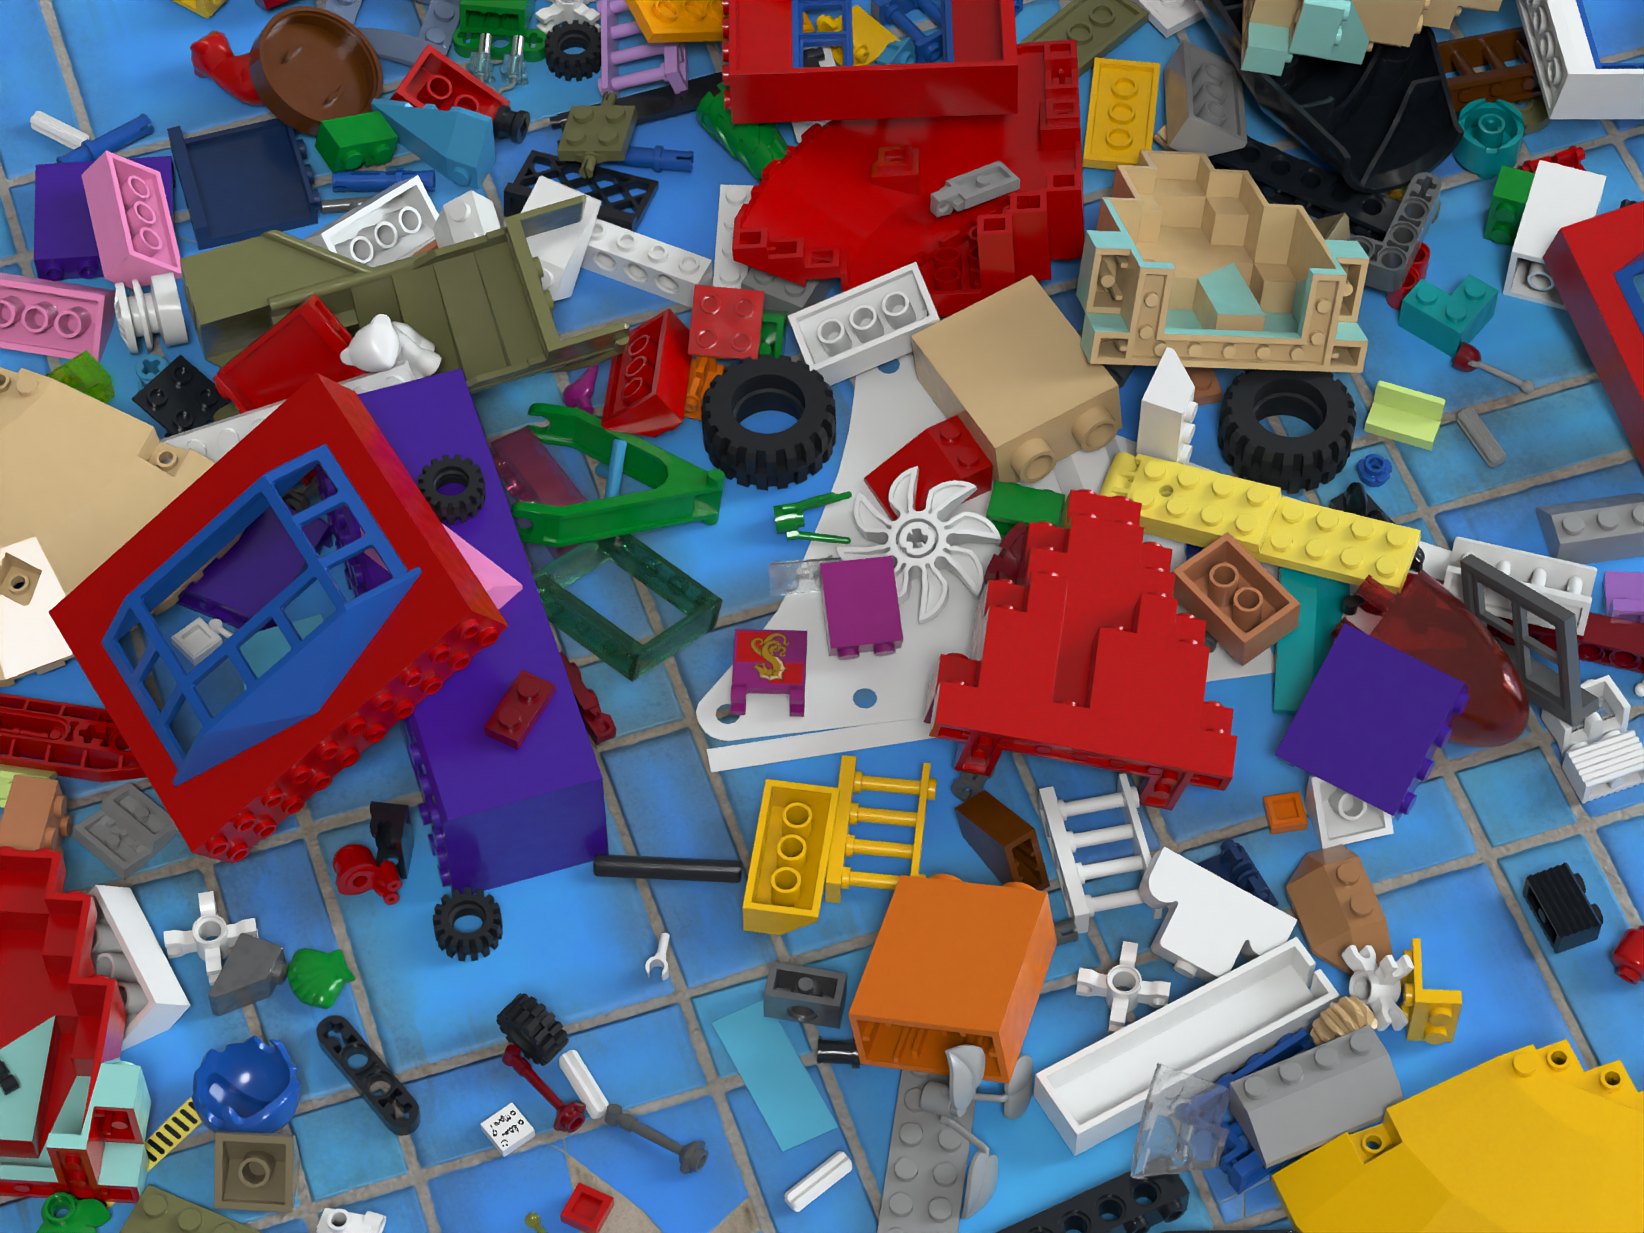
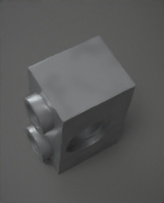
M771 961L764 991V1017L840 1029L847 997V973Z

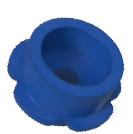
M1369 454L1366 456V459H1361L1358 462L1357 470L1360 472V479L1365 485L1380 487L1390 478L1389 473L1392 472V465L1388 459H1384L1378 454Z

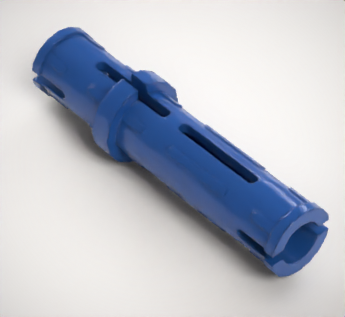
M143 113L139 117L92 141L87 139L81 142L80 147L57 157L56 161L57 163L96 161L105 151L113 153L148 134L154 133V128L152 125L147 126L151 121Z
M656 145L655 148L629 146L624 161H606L598 164L653 168L654 172H662V169L691 173L694 153L693 151L667 150L660 145Z
M396 168V171H340L332 173L333 192L384 191L395 183L418 175L426 191L435 192L436 177L434 170L412 171L405 170L404 168Z

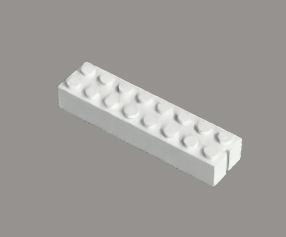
M1295 937L1036 1073L1033 1096L1073 1155L1076 1156L1219 1080L1223 1075L1238 1070L1255 1054L1262 1053L1264 1055L1273 1049L1277 1041L1288 1033L1294 1035L1304 1028L1307 1032L1311 1031L1313 1028L1312 1023L1320 1017V1012L1326 1010L1331 1002H1338L1340 995L1321 969L1315 971L1316 962L1300 940Z

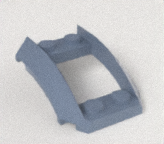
M327 0L324 9L343 17L354 25L363 0ZM415 0L429 5L418 37L385 29L360 27L357 29L370 42L378 58L412 67L428 44L447 56L453 40V33L457 29L460 20V0Z

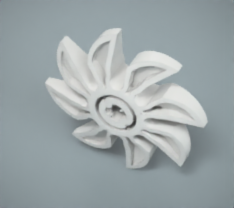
M916 466L901 473L890 487L888 500L891 509L898 517L896 521L888 520L886 516L881 514L861 491L855 499L854 517L861 534L869 541L885 544L869 547L836 546L841 561L892 556L899 605L909 599L912 581L916 578H922L923 589L919 624H923L937 617L943 611L949 599L948 583L939 570L943 568L949 569L962 580L978 599L983 592L984 572L977 555L971 549L953 545L1001 543L1002 540L995 525L977 513L963 511L952 517L949 521L943 522L955 508L977 490V487L969 482L953 480L934 486L929 490L926 508L923 511H916L915 499L919 468ZM923 541L921 542V548H914V546L917 547L916 542Z

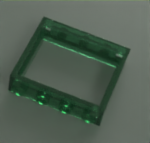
M631 534L618 536L620 537L618 540H616V537L584 542L532 574L548 621L631 682L716 626L723 600ZM611 560L687 616L642 645L567 591L565 587L606 561Z

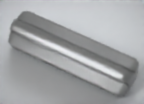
M1471 407L1461 410L1458 413L1457 422L1485 462L1491 468L1502 465L1505 462L1506 453L1479 415Z

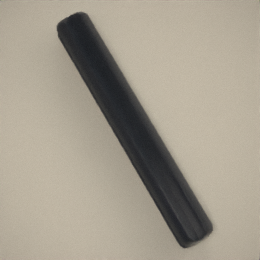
M597 854L594 857L593 872L595 876L738 883L742 878V863L736 860Z

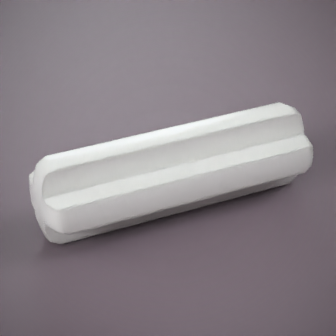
M36 111L30 118L29 122L32 129L73 150L80 147L81 142L89 140L88 134L42 111Z
M569 1050L558 1058L559 1066L582 1104L586 1105V1110L590 1117L599 1119L605 1116L609 1103L578 1052Z
M836 1152L785 1192L784 1200L794 1212L801 1211L852 1170L851 1160L844 1152Z

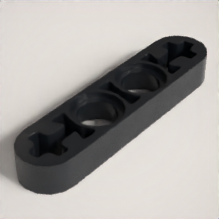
M337 1015L324 1018L317 1027V1039L321 1050L392 1133L400 1136L413 1133L421 1122L419 1106L414 1098L345 1018ZM333 1030L336 1034L341 1032L342 1041L345 1044L342 1050L340 1043L334 1037L328 1038L329 1031ZM355 1054L364 1055L368 1059L367 1064L360 1069H352L346 1065V1062ZM377 1081H384L391 1087L385 1095L375 1096L369 1092L370 1086ZM395 1100L396 1106L402 1113L409 1112L408 1120L405 1121L401 1117L396 1119L394 1107L391 1105Z

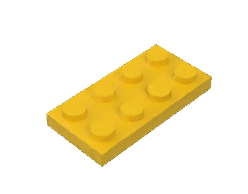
M1095 57L1082 167L1116 170V165L1137 166L1140 150H1152L1161 63Z

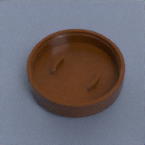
M299 6L278 13L256 37L249 54L250 77L262 102L282 122L293 129L309 135L317 136L321 121L371 112V102L374 98L379 99L383 85L382 70L372 45L353 24L325 9Z

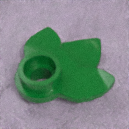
M58 1192L49 1196L44 1202L41 1210L44 1222L36 1233H97L95 1228L101 1227L111 1220V1215L105 1205L96 1199L78 1200L72 1194ZM59 1210H69L66 1216L61 1218L55 1217Z

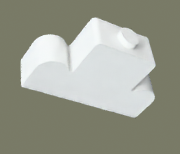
M1166 847L1161 848L1154 854L1139 886L1140 896L1149 907L1155 909L1168 907L1169 909L1151 945V951L1173 963V969L1179 974L1188 978L1196 976L1207 983L1229 973L1239 952H1241L1244 958L1251 961L1286 943L1297 922V919Z

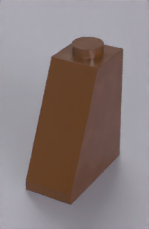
M986 790L955 807L963 838L1002 885L1008 882H1021L1039 891L1050 886L1035 828Z

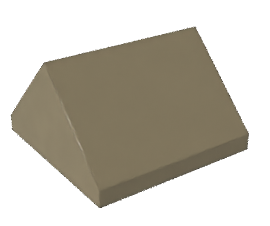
M216 1131L214 1209L292 1213L301 1161L295 1135Z

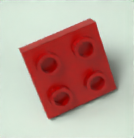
M695 285L687 354L689 356L741 360L750 356L752 360L758 359L765 292Z

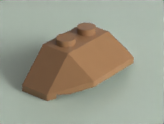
M1342 844L1306 853L1287 883L1285 891L1311 953L1332 967L1349 974L1351 978L1354 971L1345 963L1341 954L1350 945H1355L1358 953L1366 945H1372L1376 954V964L1379 968L1381 960L1386 955L1393 956L1385 915L1360 857Z

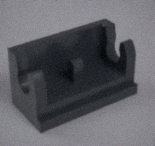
M371 801L370 832L372 837L375 838L376 846L378 847L377 865L380 866L385 859L395 858L398 860L396 869L399 877L407 879L414 848L409 806Z

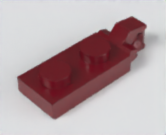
M563 651L559 652L583 723L590 737L596 745L615 738L616 727L611 716L601 713L597 696L592 689L587 690L583 684L577 665L574 662L570 663Z

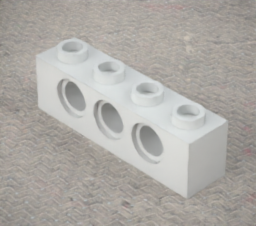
M596 218L581 268L691 308L693 306L695 285L713 286L711 259Z

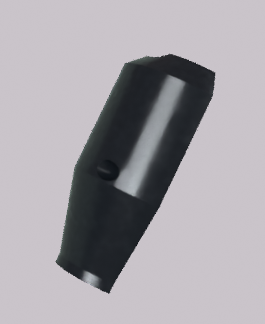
M1194 0L1261 110L1340 173L1346 183L1354 190L1375 194L1405 187L1410 184L1416 174L1422 172L1430 173L1449 157L1462 139L1464 130L1458 123L1435 34L1430 26L1422 25L1420 34H1414L1410 47L1374 43L1372 51H1366L1362 65L1293 54L1291 63H1285L1282 75L1276 76L1241 70L1243 0Z

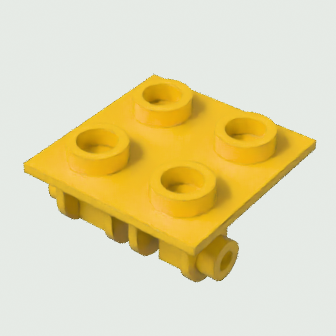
M856 4L852 7L853 66L870 65L877 60L888 43L900 40ZM823 14L819 16L816 20V25L818 26L816 32L843 31L842 15L836 19L830 15L825 16ZM830 46L834 61L839 66H843V47Z

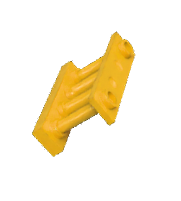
M842 755L838 781L840 795L827 867L825 902L841 903L842 889L849 890L850 886L895 890L900 877L898 875L851 871V867H845L846 857H853L854 854L912 859L910 876L926 878V874H920L927 804L928 800L935 801L937 778H930L931 763H923L922 778L919 781L863 775V771H856L857 756ZM862 790L919 795L918 812L859 807V803H853L854 793L861 794ZM866 822L916 827L914 844L855 839V835L849 834L850 825Z

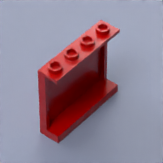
M314 292L222 366L212 379L216 382L215 387L220 395L226 400L231 399L239 409V414L288 399L316 373L338 383L369 372L363 371L356 366L346 365L341 361L340 354L349 346L353 337ZM313 468L301 479L305 486L309 485L314 476H316L315 469Z

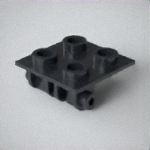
M181 354L132 397V400L167 430V433L164 435L165 438L206 425L213 418L216 411L231 402V399L226 400L217 391L215 384Z

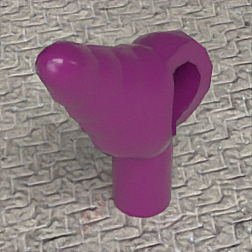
M598 364L589 366L574 383L564 389L563 402L567 407L578 406L579 409L590 414L594 413L590 400L594 393L599 370Z

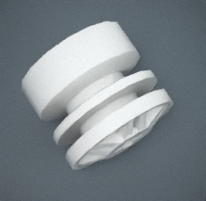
M173 271L151 276L150 292L143 293L137 279L132 280L135 295L126 297L124 283H115L114 308L120 335L128 346L130 355L139 353L136 337L144 336L147 351L153 350V334L160 333L166 347L189 343Z

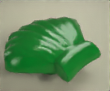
M299 949L294 953L287 971L290 988L300 1002L322 1009H328L334 1004L345 983L356 980L348 968L344 954L340 949L334 950L329 954L315 949Z

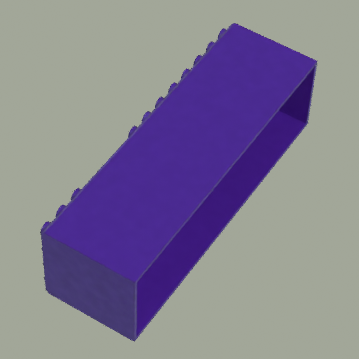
M462 369L357 394L417 487L419 474H423L422 468L425 465L431 467V460L434 458L441 461L443 460L442 455H449V459H454L456 454L461 455L463 461L468 457L472 459L473 465L478 464L481 473H483L486 493L482 510L477 509L478 515L474 518L467 516L468 522L461 523L460 520H455V525H449L448 520H444L443 524L522 584L523 588L499 609V612L509 626L499 634L498 640L494 644L483 648L472 657L470 664L466 668L455 672L443 682V687L437 693L427 696L421 701L409 717L398 721L424 802L418 804L423 826L431 825L432 834H428L427 837L432 855L436 856L439 864L437 869L442 887L450 886L451 891L458 889L460 895L465 894L464 887H471L472 894H475L477 888L486 891L594 861V857L597 854L609 855L603 778ZM321 465L315 466V474L319 484L317 486L320 500L323 501L337 494V490ZM450 483L438 489V492L446 496H454L462 493L466 487L461 484ZM343 505L326 514L331 534H334L336 538V550L361 538L360 526L347 506ZM364 551L343 562L347 586L349 590H352L354 598L393 578L386 569L366 555ZM524 670L555 684L556 693L517 750L486 736L484 726L520 671Z

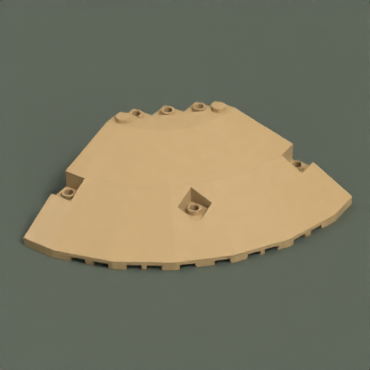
M0 367V688L16 684L15 679L37 672L40 675L66 665L65 660L75 657L48 612L215 464V462L191 448L186 451L160 442L154 426L53 378L21 368L17 373ZM166 458L172 459L168 464L162 463ZM244 530L151 611L150 614L154 613L157 616L174 606L179 601L178 595L192 581L197 583L204 576L202 571L215 558L220 560L240 539ZM17 583H25L23 587L15 589ZM134 626L130 631L135 630L138 626Z

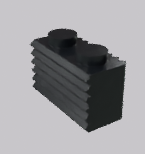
M1564 862L1562 865H1557L1554 868L1550 867L1548 870L1536 872L1534 875L1530 874L1526 878L1522 892L1523 897L1526 898L1530 910L1533 911L1537 922L1540 923V927L1547 936V940L1550 941L1554 953L1558 954L1598 939L1603 924L1601 910L1597 904H1590L1585 895L1586 887L1583 878L1579 873L1573 874L1568 863Z

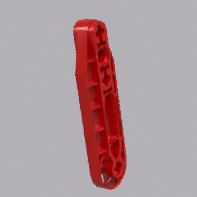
M0 693V764L54 771L57 773V776L95 782L146 778L132 751H123L128 749L129 746L106 709Z

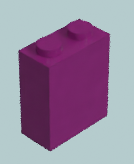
M892 556L821 563L818 574L829 656L838 655L839 660H850L860 657L859 653L874 651L875 656H886L896 653V649L902 646L903 634Z

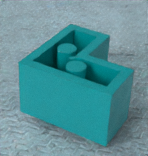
M1471 274L1466 277L1451 295L1421 279L1402 300L1398 326L1455 359L1463 342L1469 344L1493 317L1499 290Z

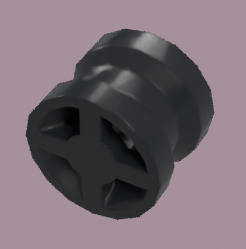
M501 105L493 122L494 137L503 138L506 136L511 138L512 142L521 144L529 128V112L524 110L516 112L512 111L510 106Z

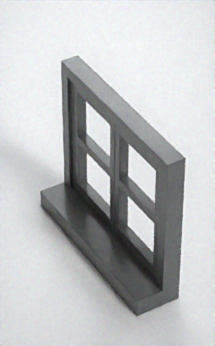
M1472 554L1461 559L1460 566L1470 665L1570 726H1574L1599 710L1598 697L1581 688L1576 615ZM1483 585L1511 601L1513 626L1486 611ZM1527 611L1555 626L1557 652L1529 636ZM1487 624L1514 639L1515 648L1496 636L1488 641ZM1530 649L1558 665L1559 674L1531 658Z

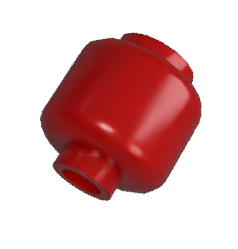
M1640 925L1638 929H1627L1611 955L1614 965L1618 968L1617 975L1634 985L1638 981L1644 982L1643 925Z

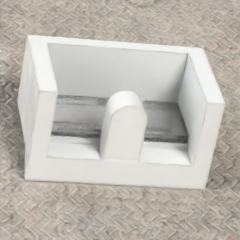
M1609 675L1596 680H1587L1581 684V688L1598 697L1599 710L1574 726H1570L1542 709L1541 719L1556 739L1562 756L1576 743L1587 742V744L1600 741L1604 735L1615 730L1621 733L1627 732L1631 706Z

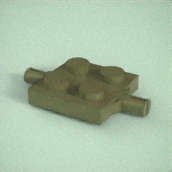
M608 91L603 94V99L599 106H571L557 149L560 161H577L582 163L579 175L585 179L587 176L588 179L593 176L597 163L625 160L637 122L638 112L636 106L615 105L617 95L612 91L609 94Z

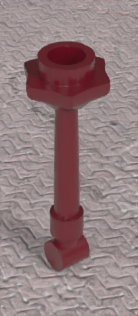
M508 1045L502 1062L507 1066H513V1069L521 1077H524L557 1110L553 1125L556 1131H567L568 1133L579 1129L585 1121L583 1113L586 1105L575 1102L564 1104L532 1069V1065L524 1057H520V1048L516 1045Z

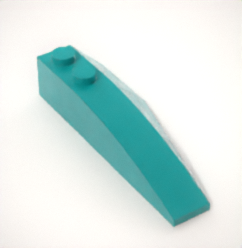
M1278 566V582L1300 603L1298 627L1275 643L1273 713L1296 715L1334 643L1344 613V598L1350 595V584Z

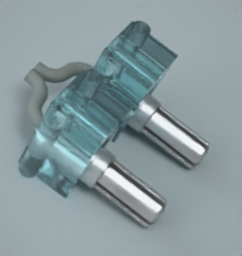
M485 33L480 34L478 52H471L470 64L466 65L467 71L483 83H494L496 81L494 62L490 53L492 36L489 33H486V42ZM518 35L513 36L511 54H504L503 66L499 67L502 81L508 85L502 86L497 90V93L500 95L503 91L513 89L515 85L525 86L529 83L526 74L527 65L523 55L524 37L519 35V43ZM486 84L487 86H489L490 88H492L494 91H496L493 86Z

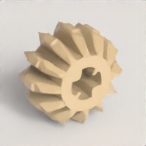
M1344 996L1336 1003L1331 1002L1326 1010L1320 1012V1017L1312 1023L1313 1028L1310 1036L1314 1040V1044L1319 1046L1368 1025H1371L1375 1031L1378 1021L1364 1001H1360L1356 996L1349 998Z

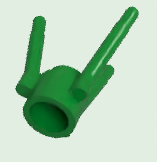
M850 491L840 494L830 492L795 503L773 506L777 534L786 533L787 541L803 539L850 544L851 539L849 537L798 531V527H805L803 511L849 499L852 497V493Z

